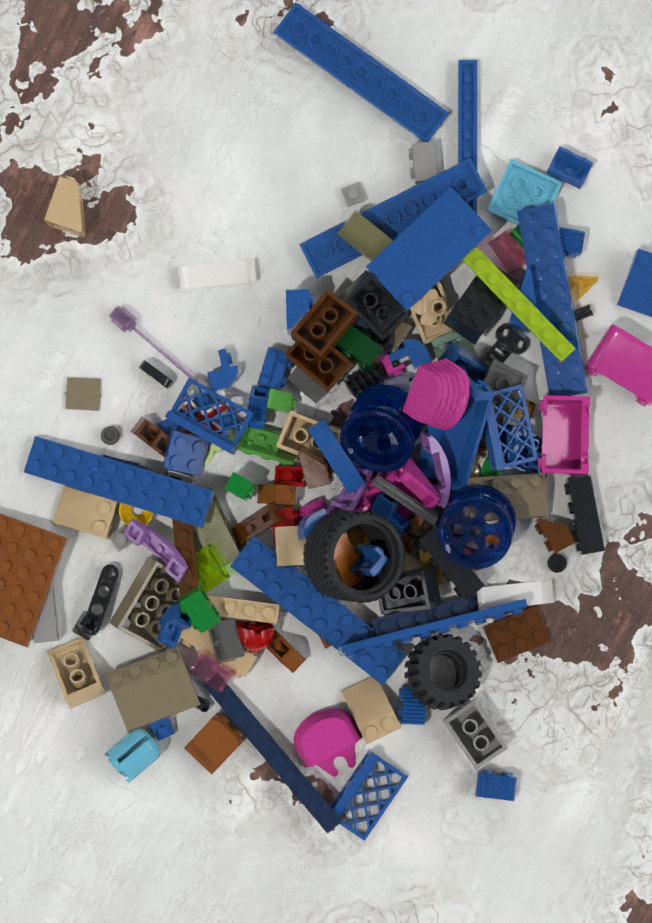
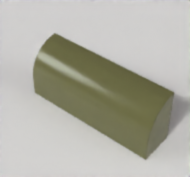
M356 210L336 233L369 261H372L393 241Z
M214 493L204 528L194 526V530L214 570L217 571L233 563L243 549L238 544L231 529L232 527Z

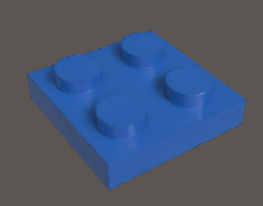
M172 430L162 467L200 476L209 441L199 436Z

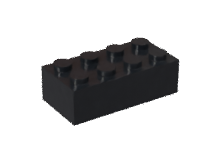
M497 267L516 287L519 281ZM476 275L443 324L475 345L504 303Z

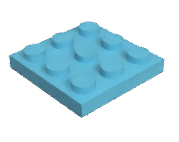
M510 159L486 212L519 226L517 210L552 204L563 182Z

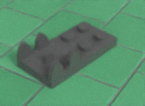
M493 359L483 381L494 391L523 384L524 387L528 375ZM518 389L513 390L508 397L515 403L519 398ZM496 394L493 397L492 403L498 407L503 398ZM506 400L501 410L509 414L514 405ZM499 412L496 422L502 426L507 417ZM482 433L481 439L485 440L484 434Z

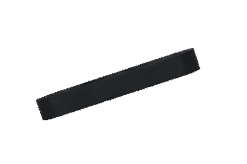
M112 564L103 567L83 622L82 629L88 637L96 636L99 633L118 579L119 571ZM113 569V573L116 574L110 577L109 583H113L112 586L106 582H101L102 579L106 581L107 574L105 571ZM100 587H107L109 594L105 597L100 596L98 593ZM96 604L103 607V612L99 615H95L92 612V607ZM89 615L95 619H100L99 622L95 620L94 627L97 629L92 630L91 633L88 632L86 625H90L92 622V618H88Z

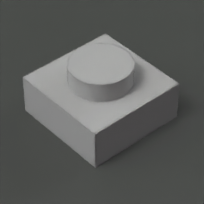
M359 182L341 188L347 207L366 200Z
M125 525L109 535V538L119 552L133 543L124 535Z

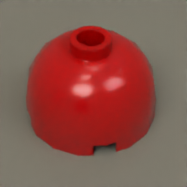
M243 621L236 625L242 647L248 649L249 653H260V650L266 649L271 645L274 637L273 624L256 621V624H249V621Z

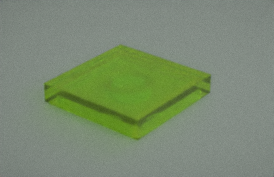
M212 544L207 545L196 553L199 582L205 593L230 578Z

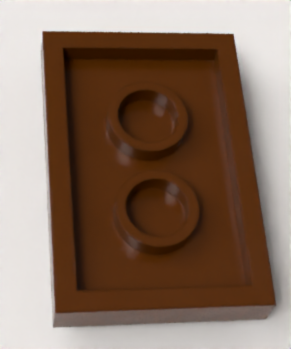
M537 606L524 610L522 614L509 616L483 627L497 663L551 642Z

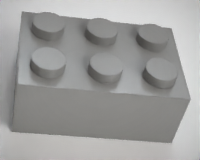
M475 699L442 720L476 770L508 749Z

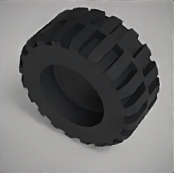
M452 634L435 635L414 646V650L408 654L410 660L405 662V668H408V671L404 673L405 679L408 678L409 683L406 685L408 690H413L411 695L414 699L419 698V703L423 706L429 705L428 707L433 710H447L465 704L469 701V698L476 694L475 689L479 688L481 684L478 681V678L482 677V671H479V666H482L481 661H477L475 656L478 654L475 650L472 651L470 649L471 644L468 642L463 643L461 637H453ZM441 654L446 656L455 666L456 681L449 690L441 689L431 678L430 663L435 655Z

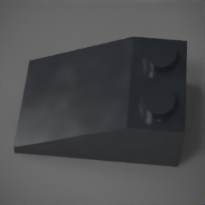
M366 270L339 296L342 301L358 312V318L382 341L410 314Z
M435 566L402 571L398 583L390 590V593L378 599L381 615L426 610L441 605Z

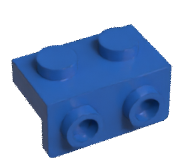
M559 146L546 173L581 189L593 162L571 152L569 149Z
M357 544L355 548L361 556L349 569L353 574L376 576L381 572L388 558L384 555V550L377 545Z

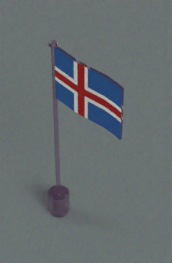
M118 305L110 313L111 322L124 333L134 330L186 376L202 384L136 328L137 318L126 308H121ZM212 394L203 396L205 406L215 403ZM200 397L191 401L193 410L202 407ZM188 403L178 411L181 413L190 411ZM225 403L219 405L222 415L231 412L230 407ZM216 406L206 409L209 419L218 416ZM203 410L194 413L197 422L206 420ZM235 414L238 424L245 421L238 414ZM232 415L223 418L225 428L235 425ZM169 419L156 423L169 436L172 430L198 436ZM219 419L210 422L213 431L222 429Z

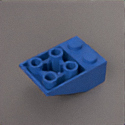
M507 424L505 429L513 433L517 426ZM520 428L516 436L524 441L527 431ZM503 431L500 441L506 445L511 436ZM533 434L537 457L542 458V438ZM514 438L509 448L517 452L522 443ZM525 445L520 455L524 458L532 457L530 448ZM509 450L504 454L505 463L511 462L515 456ZM538 460L510 467L526 474L542 473V469H538Z

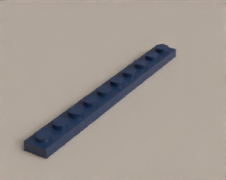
M215 674L203 686L327 834L330 833L342 822V819L220 674Z

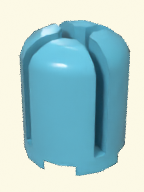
M136 728L104 755L110 756L108 761L118 773L128 777L125 781L130 783L155 762L161 753L159 745L150 734L142 728Z

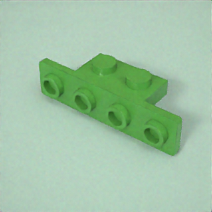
M247 427L236 447L238 448L237 450L242 451L244 454L258 455L262 459H272L279 461L283 465H294L296 455L278 450L279 448L276 447L282 432L265 427L263 430ZM227 435L228 439L231 441H234V439L236 438Z

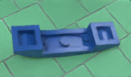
M324 419L308 429L349 494L366 484Z

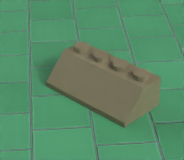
M545 473L468 479L467 492L470 522L547 517Z

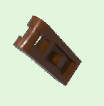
M274 504L264 507L231 528L239 545L246 544L253 536L257 537L282 522L281 517L277 516ZM267 514H269V516H270V520H269V521H268L267 518H266V515H267Z

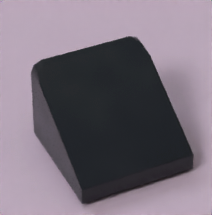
M83 611L72 631L81 637L83 636L84 639L90 640L91 637L86 636L82 629L87 614ZM89 615L88 618H92V622L90 625H86L88 632L91 633L92 630L96 629L94 627L95 620L98 622L100 620Z

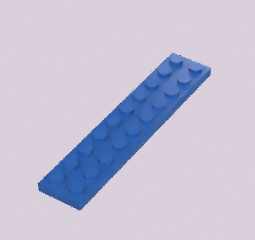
M295 2L273 32L282 41L422 142H429L449 115L448 111L297 2Z
M468 158L360 214L394 240L450 186L466 203L487 193V190L472 159ZM347 220L299 244L316 279L362 256L361 253L336 234Z
M552 203L517 210L526 266L531 269L537 309L575 348L572 353L560 362L540 342L549 396H572L588 393L556 204Z
M37 436L34 438L24 469V473L200 528H204L215 491Z
M255 536L252 537L230 566L337 650L342 645L375 637L371 626L336 599L320 593L314 587L315 585L311 584L310 579L294 566H277L276 552ZM383 646L371 653L357 652V656L348 659L381 685H384L406 654L396 646L383 649Z

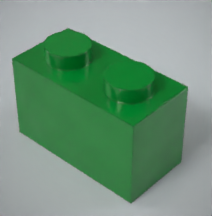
M235 472L232 473L224 488L227 492L244 501L247 498L251 500L256 491L253 488L255 486L253 482Z
M200 585L180 597V610L183 614H188L191 619L189 620L190 624L195 630L198 629L200 633L205 632L221 621L220 613Z

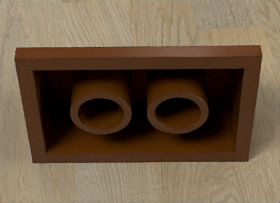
M296 342L284 354L285 357L326 392H329L353 365L336 348H333L323 362L319 361Z

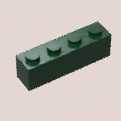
M353 326L334 347L339 348L347 359L350 360L352 358L357 361L356 364L362 370L368 369L370 372L386 356L384 348Z

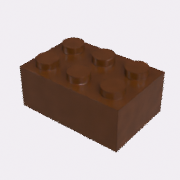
M327 289L293 329L291 338L315 358L323 362L357 321L358 312Z

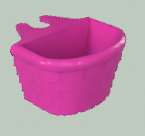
M447 358L419 365L403 412L421 423L443 430H448L457 425L466 410L470 397V383L466 372Z
M332 707L316 711L305 718L295 731L293 745L305 768L317 765L332 777H336L338 771L333 765L334 759L339 756L344 757L348 767L353 768L355 766V744L363 736L348 711Z

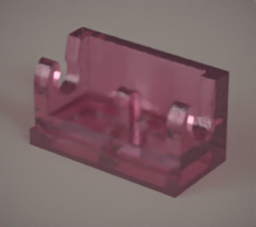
M504 231L488 242L509 274L516 272L526 265L527 262L524 255L508 231Z
M202 653L199 654L189 673L219 693H222L233 677L232 673Z

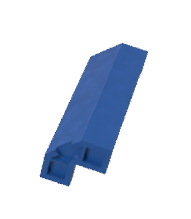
M479 379L477 382L469 380L470 397L466 410L457 425L448 430L428 425L426 433L432 435L437 440L446 455L450 470V490L466 489L495 394L486 382ZM422 445L417 467L428 480L437 479L432 454L424 451Z

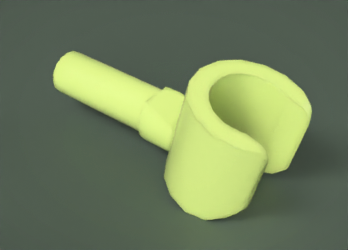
M211 444L209 454L203 464L208 466L214 451L221 452V448Z

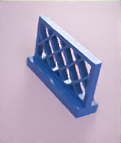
M188 378L171 411L168 410L165 417L228 453L235 455L238 449L236 447L251 422L254 413ZM191 384L197 386L199 394L189 397L188 389ZM212 394L215 403L205 406L203 396ZM200 397L202 407L193 410L190 400ZM187 401L190 411L185 413L177 411L180 404ZM228 403L231 412L222 415L219 405ZM216 406L218 416L209 419L206 409ZM203 410L206 420L197 422L194 413ZM240 412L248 414L244 422L237 423L235 414ZM232 415L235 425L225 428L223 418ZM219 419L222 429L213 431L210 422ZM236 428L237 436L234 441L228 439L226 431Z
M523 384L494 390V395L498 394L503 399L498 407L491 403L483 430L491 470L498 471L538 460ZM518 389L519 398L515 403L508 397L513 390ZM506 400L514 405L509 414L501 410ZM517 408L523 412L520 422L512 417ZM499 412L507 417L502 426L496 422ZM510 419L518 424L513 433L505 429ZM521 427L527 431L524 441L516 436ZM503 431L511 436L506 445L500 441V435ZM514 438L522 443L517 452L509 448ZM525 445L530 448L532 457L524 458L520 455ZM509 450L515 456L511 462L505 463L504 454Z
M368 750L331 804V808L339 817L343 812L351 811L352 821H342L340 825L365 841L408 776ZM378 761L384 765L385 773L374 774V766ZM397 773L402 777L397 784L390 785L389 775ZM386 776L387 786L377 788L375 778ZM367 779H373L374 789L363 790V782ZM388 789L389 797L387 800L379 801L378 791ZM375 792L377 802L366 804L364 794ZM362 794L363 805L353 807V797ZM377 805L378 813L376 816L368 817L367 807ZM364 808L366 818L355 820L353 810ZM366 821L367 829L364 834H361L357 831L356 823Z

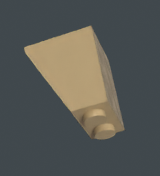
M65 175V178L59 176L44 220L48 226L85 238L82 189L75 178Z

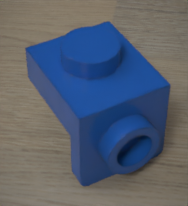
M168 717L149 724L158 741L175 734V730Z

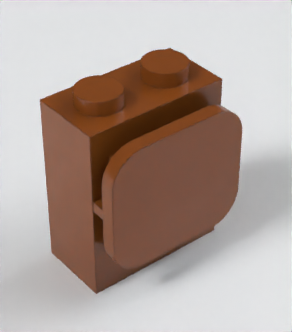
M216 713L184 747L211 774L244 741V738H242L244 734L237 727L233 729L228 724L230 722L229 719L222 713L220 715Z

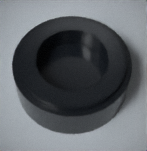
M553 554L548 558L547 566L550 571L559 573L566 568L567 561L563 555Z

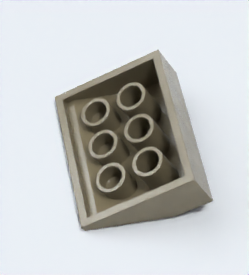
M148 556L109 623L162 653L167 646L157 640L161 625L158 623L170 606L179 603V582L165 571L167 566Z
M179 646L106 674L127 732L200 705Z

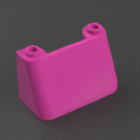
M611 324L584 367L588 368L587 372L595 377L603 375L633 393L637 398L636 402L644 407L646 405L651 406L652 347L618 326Z
M544 395L543 400H539V412H543L542 458H538V469H542V473L589 474L590 396Z
M406 454L400 456L377 475L426 508L436 506L440 500L439 492ZM374 478L369 482L363 496L353 511L371 512L375 499L382 492L372 485ZM399 504L396 510L405 519L413 513L402 504Z

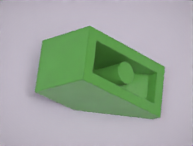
M270 388L267 404L268 411L289 414L291 410H295L296 399L293 398L292 393Z

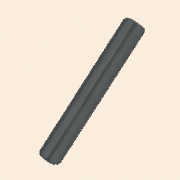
M376 476L374 478L373 486L431 525L437 522L439 518L437 514L382 477Z

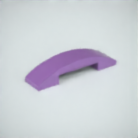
M421 431L420 436L423 450L432 454L437 478V483L433 484V486L440 494V500L437 505L444 508L448 503L451 485L448 461L437 440L432 435Z
M361 452L358 454L353 465L366 484L351 494L343 487L336 501H331L328 506L327 514L337 512L338 510H354L372 477L377 462L376 458Z
M130 520L124 535L136 546L144 545L167 566L165 571L177 582H180L188 568L180 552L165 537L151 527L137 520Z

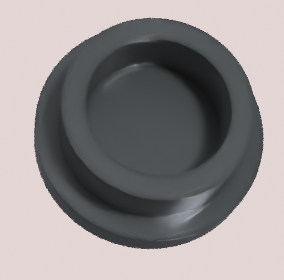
M107 426L101 432V440L107 445H114L120 439L118 429L113 426Z

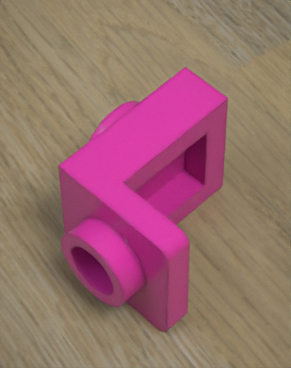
M387 353L379 363L387 376L392 375L393 378L403 374L402 370L406 368L404 364L393 368Z
M321 497L297 510L299 521L316 510L325 508L326 511L328 507L323 498Z

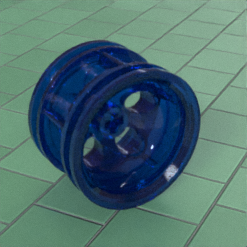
M378 384L367 387L359 393L340 431L342 448L347 456L357 465L370 471L385 473L398 470L407 463L414 449V444L424 427V423L413 419L403 412L408 392L396 386ZM364 423H372L374 428L369 429ZM381 435H388L391 440L381 438Z
M475 484L461 488L448 500L439 521L438 540L443 552L454 563L469 569L488 568L498 563L507 554L511 546L516 528L514 507L504 493L492 486ZM465 506H473L477 514L473 518H469L464 514L463 508ZM487 513H495L499 520L494 524L487 523L485 521ZM460 524L464 532L462 534L454 533L451 525ZM492 534L496 535L499 538V542L489 544L486 542V537ZM472 541L476 543L478 549L468 547L465 543Z

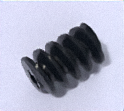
M378 364L372 372L361 369V374L357 371L354 372L355 378L348 375V382L344 379L342 380L351 395L357 399L358 391L364 395L365 387L371 391L370 384L377 387V380L384 383L385 374Z

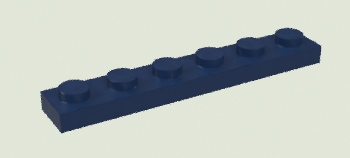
M473 595L467 600L460 598L443 602L432 609L400 612L371 619L375 637L479 611L477 595Z

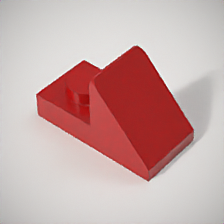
M276 466L274 485L307 487V484L305 485L302 479V467Z

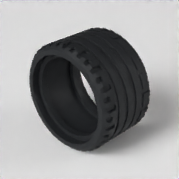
M338 510L337 512L326 514L324 518H320L309 531L306 543L304 544L303 563L305 564L304 568L307 572V577L310 578L311 584H314V587L320 593L333 599L370 603L385 597V594L390 593V590L398 583L404 569L405 549L397 528L387 518H383L382 515L365 511ZM358 525L365 530L373 546L377 545L384 550V555L388 558V561L384 564L379 574L376 576H366L360 583L349 587L343 583L337 574L334 553L337 542L342 534L349 528Z

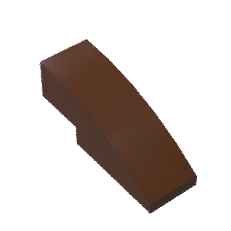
M141 417L130 432L165 457L170 437L144 417Z

